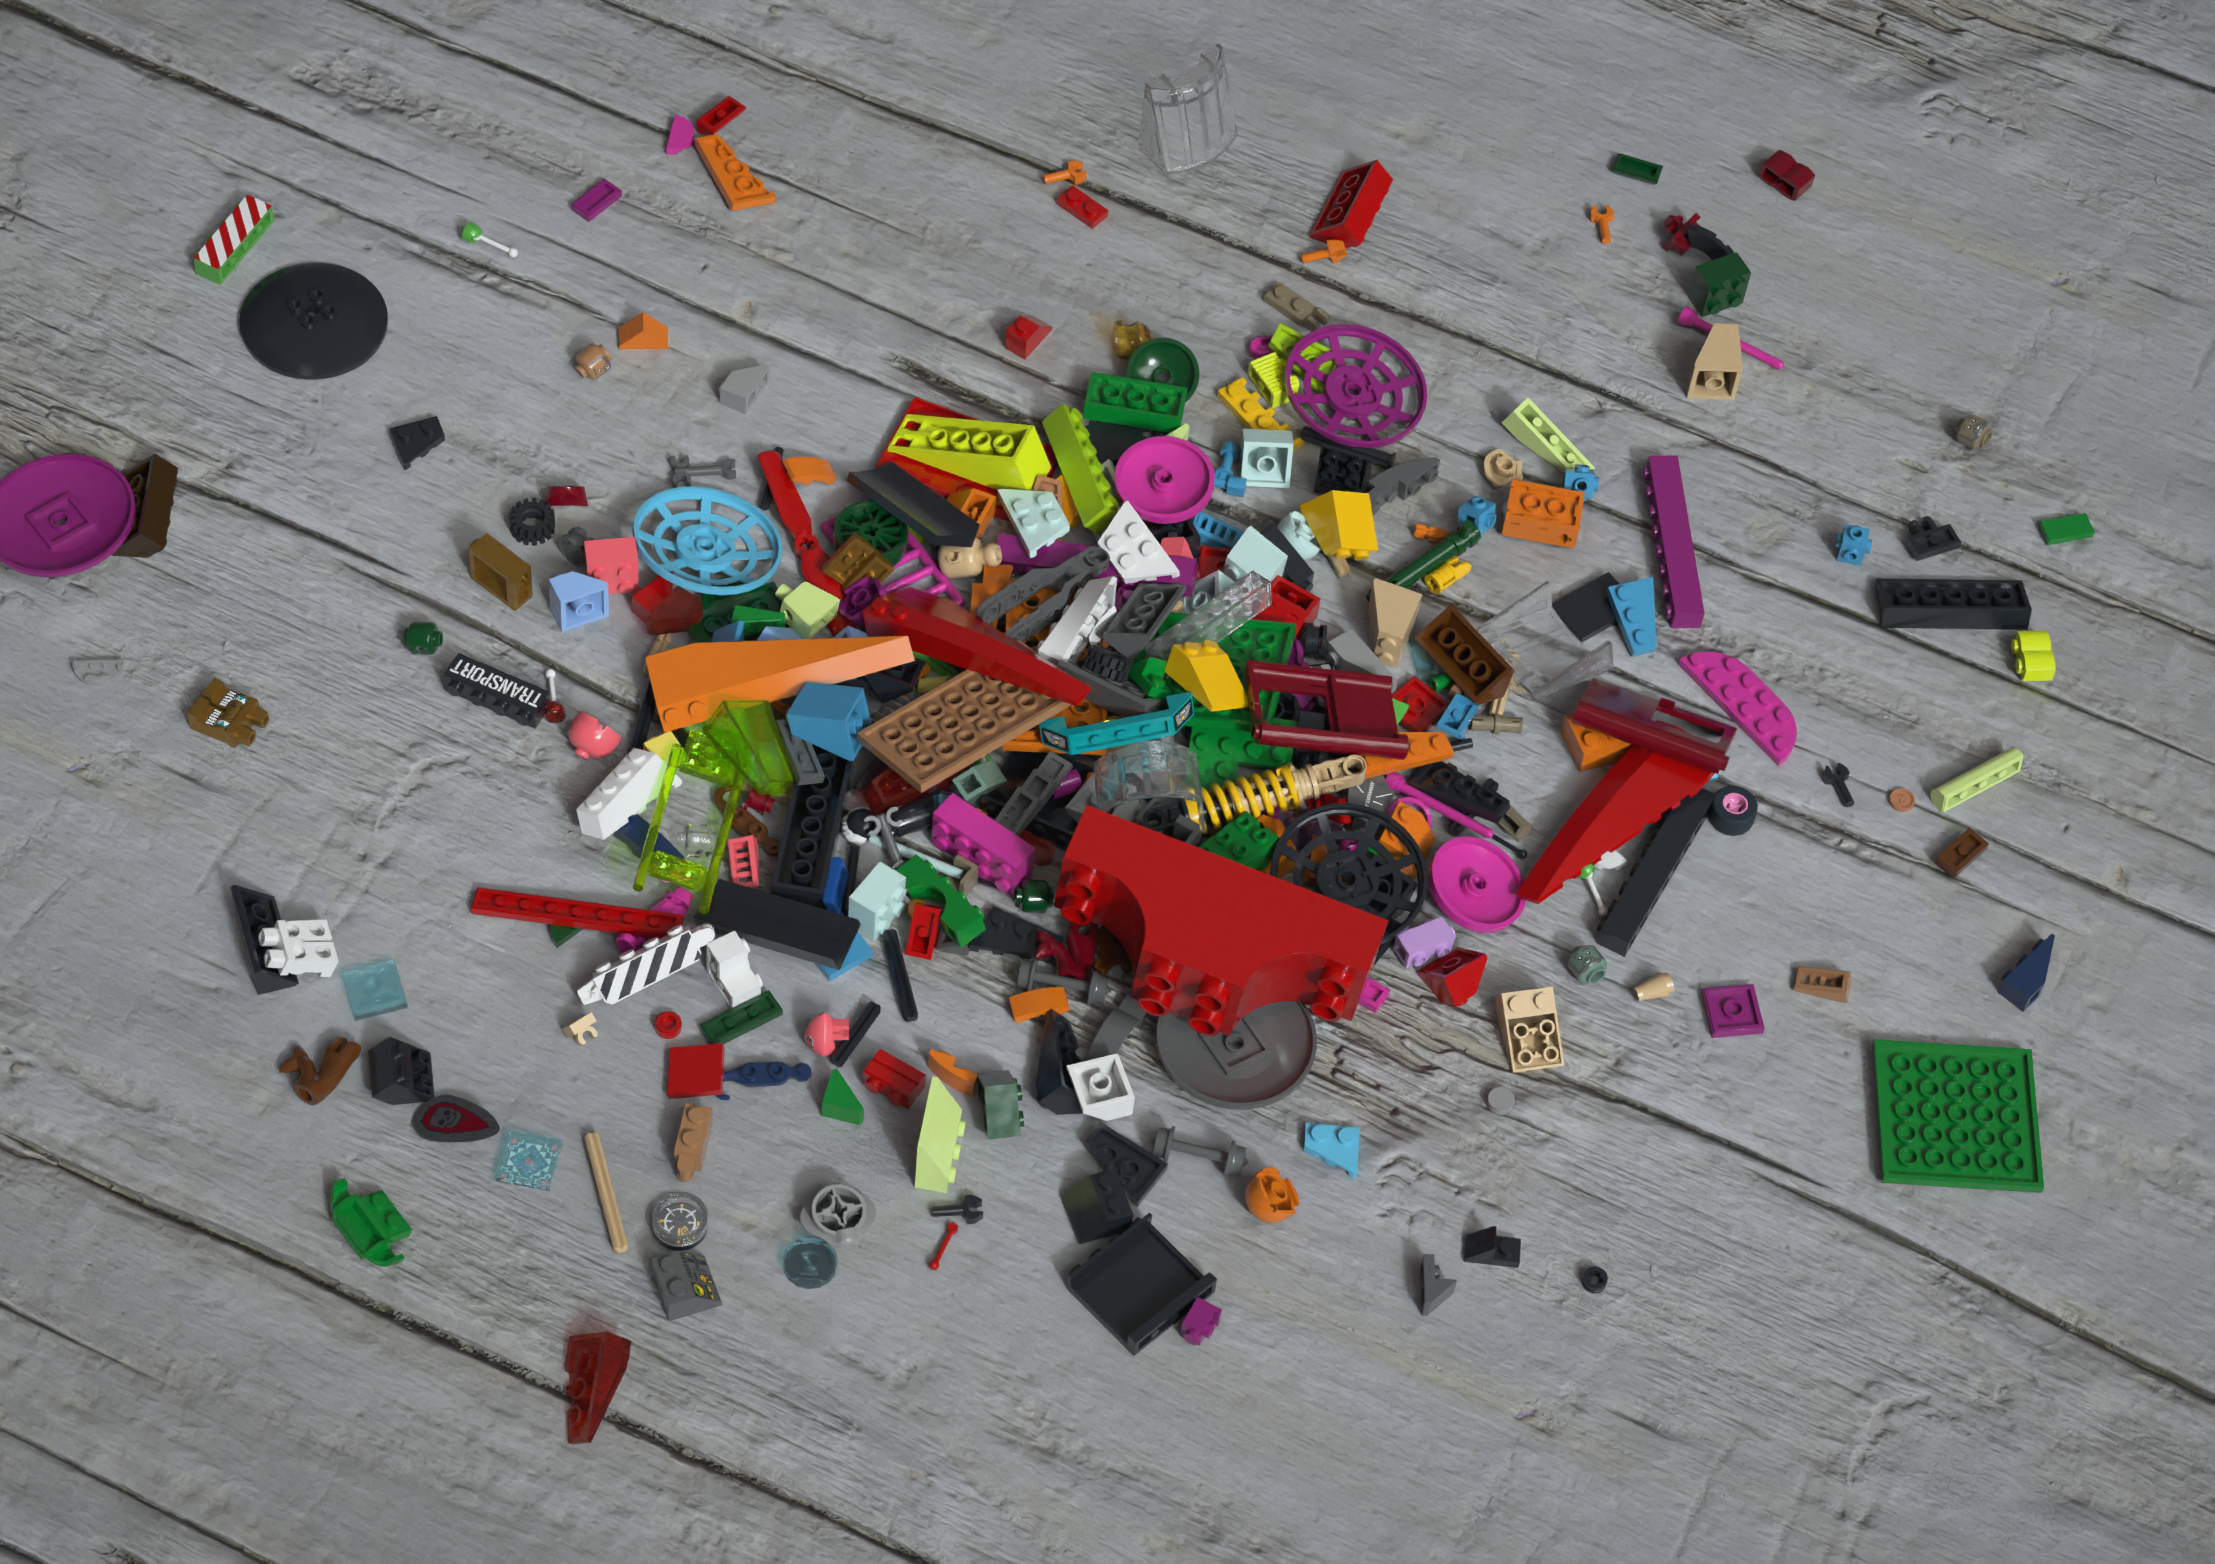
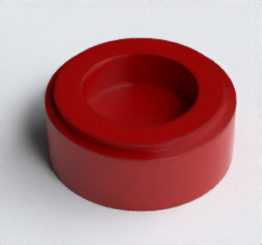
M666 1011L656 1017L655 1031L661 1038L673 1039L681 1033L682 1020L678 1014Z

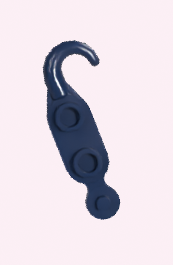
M783 1062L747 1063L734 1070L724 1071L723 1082L733 1081L747 1087L779 1086L786 1083L789 1079L805 1082L809 1080L812 1073L810 1066L806 1063H798L794 1067H788ZM715 1095L721 1100L730 1099L729 1095Z

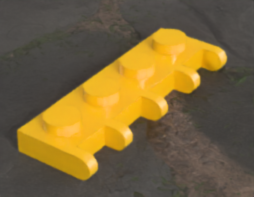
M1244 377L1218 390L1217 397L1247 429L1290 430L1291 427L1287 423L1280 426L1272 418L1276 412L1272 407L1265 410L1257 402L1261 397L1257 391L1250 394L1244 388L1247 384V380ZM1301 438L1293 440V451L1304 444Z

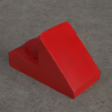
M920 902L915 903L905 955L927 960L932 959L939 934L938 926L942 907Z

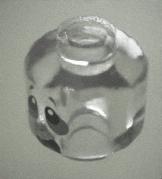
M688 823L682 832H678L677 847H681L683 855L686 857L707 858L711 852L716 850L717 833L713 832L710 825Z

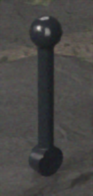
M1493 834V840L1517 853L1520 859L1527 857L1528 853L1526 850L1518 849Z

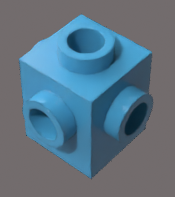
M1582 464L1575 465V468L1564 467L1562 488L1585 492L1584 501L1587 498H1593V491L1598 492L1599 477H1595L1594 469H1590V466Z
M1474 496L1459 507L1457 527L1462 525L1465 520H1470L1478 527L1480 533L1483 534L1489 528H1492L1496 522V504L1487 501L1483 497Z
M1845 524L1843 533H1838L1835 547L1839 548L1837 561L1861 566L1865 553L1870 554L1872 540L1868 539L1870 529Z

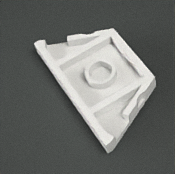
M1129 501L1124 502L1097 542L1098 547L1103 548L1110 555V564L1122 581L1127 584L1136 583L1140 580H1157L1156 577L1172 575V578L1180 576L1178 568Z

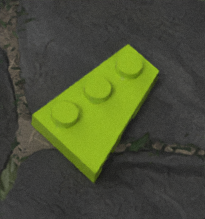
M1280 323L1268 346L1287 363L1292 349L1305 336ZM1315 342L1304 349L1300 355L1309 363H1312L1319 356L1330 352L1331 349ZM1334 359L1323 363L1317 369L1329 376L1336 369ZM1294 363L1292 369L1304 379L1306 371ZM1312 376L1311 387L1318 394H1324L1325 384Z

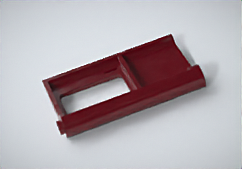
M1247 660L1244 674L1252 723L1251 738L1254 739L1256 744L1398 760L1406 758L1409 750V739L1406 734H1398L1391 693L1392 676ZM1258 690L1322 697L1325 701L1329 731L1267 724L1266 720L1262 718Z
M1596 678L1591 680L1582 695L1572 720L1573 724L1715 774H1719L1720 770L1725 772L1730 758L1726 754L1737 731L1736 727L1676 707V702L1661 697L1659 701ZM1655 711H1659L1722 733L1723 735L1719 743H1715L1651 719Z

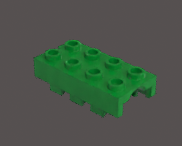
M1245 811L1198 848L1262 871L1268 866V861L1272 858L1280 838L1267 827L1261 829L1259 821Z

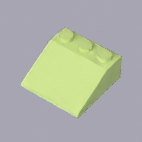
M932 1076L917 1147L915 1188L947 1193L949 1183L954 1184L957 1167L952 1166L953 1161L959 1160L961 1144H957L958 1136L964 1137L966 1121L961 1120V1107L939 1078Z

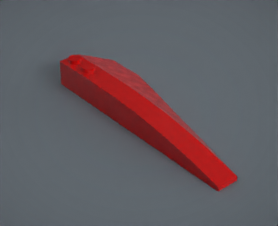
M909 587L877 597L862 612L867 636H908L912 651L1077 706L1091 691L1090 686L987 622L982 621L951 600Z
M1656 720L1658 723L1685 732L1678 726ZM1633 745L1599 781L1567 820L1517 891V898L1535 904L1541 903L1561 889L1564 881L1577 878L1582 874L1581 870L1589 864L1594 866L1601 861V855L1607 851L1610 853L1614 852L1641 833L1644 825L1655 823L1661 819V813L1669 808L1674 810L1681 805V799L1686 796L1690 798L1694 796L1715 773Z

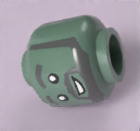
M1578 946L1571 952L1568 967L1581 983L1596 984L1606 975L1607 961L1595 946Z

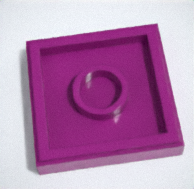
M1754 984L1702 989L1701 996L1712 1038L1764 1033L1765 1027Z

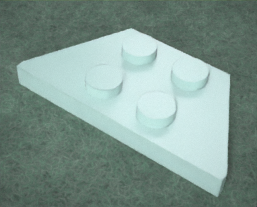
M1012 489L998 490V498L1029 558L1035 557L1037 550L1043 545L1046 547L1050 546L1057 538L1070 531L1069 522L1053 492Z

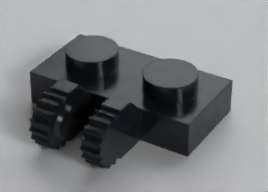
M1926 516L1922 518V524L1925 529L1923 531L1916 520L1909 521L1908 528L1912 535L1906 538L1905 544L1916 561L1960 548L1961 540L1950 524L1937 527L1932 518Z

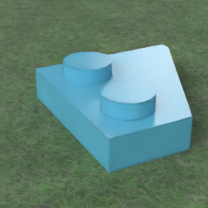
M1306 1123L1304 1152L1322 1159L1324 1163L1331 1167L1337 1165L1348 1171V1176L1356 1178L1358 1173L1360 1128Z

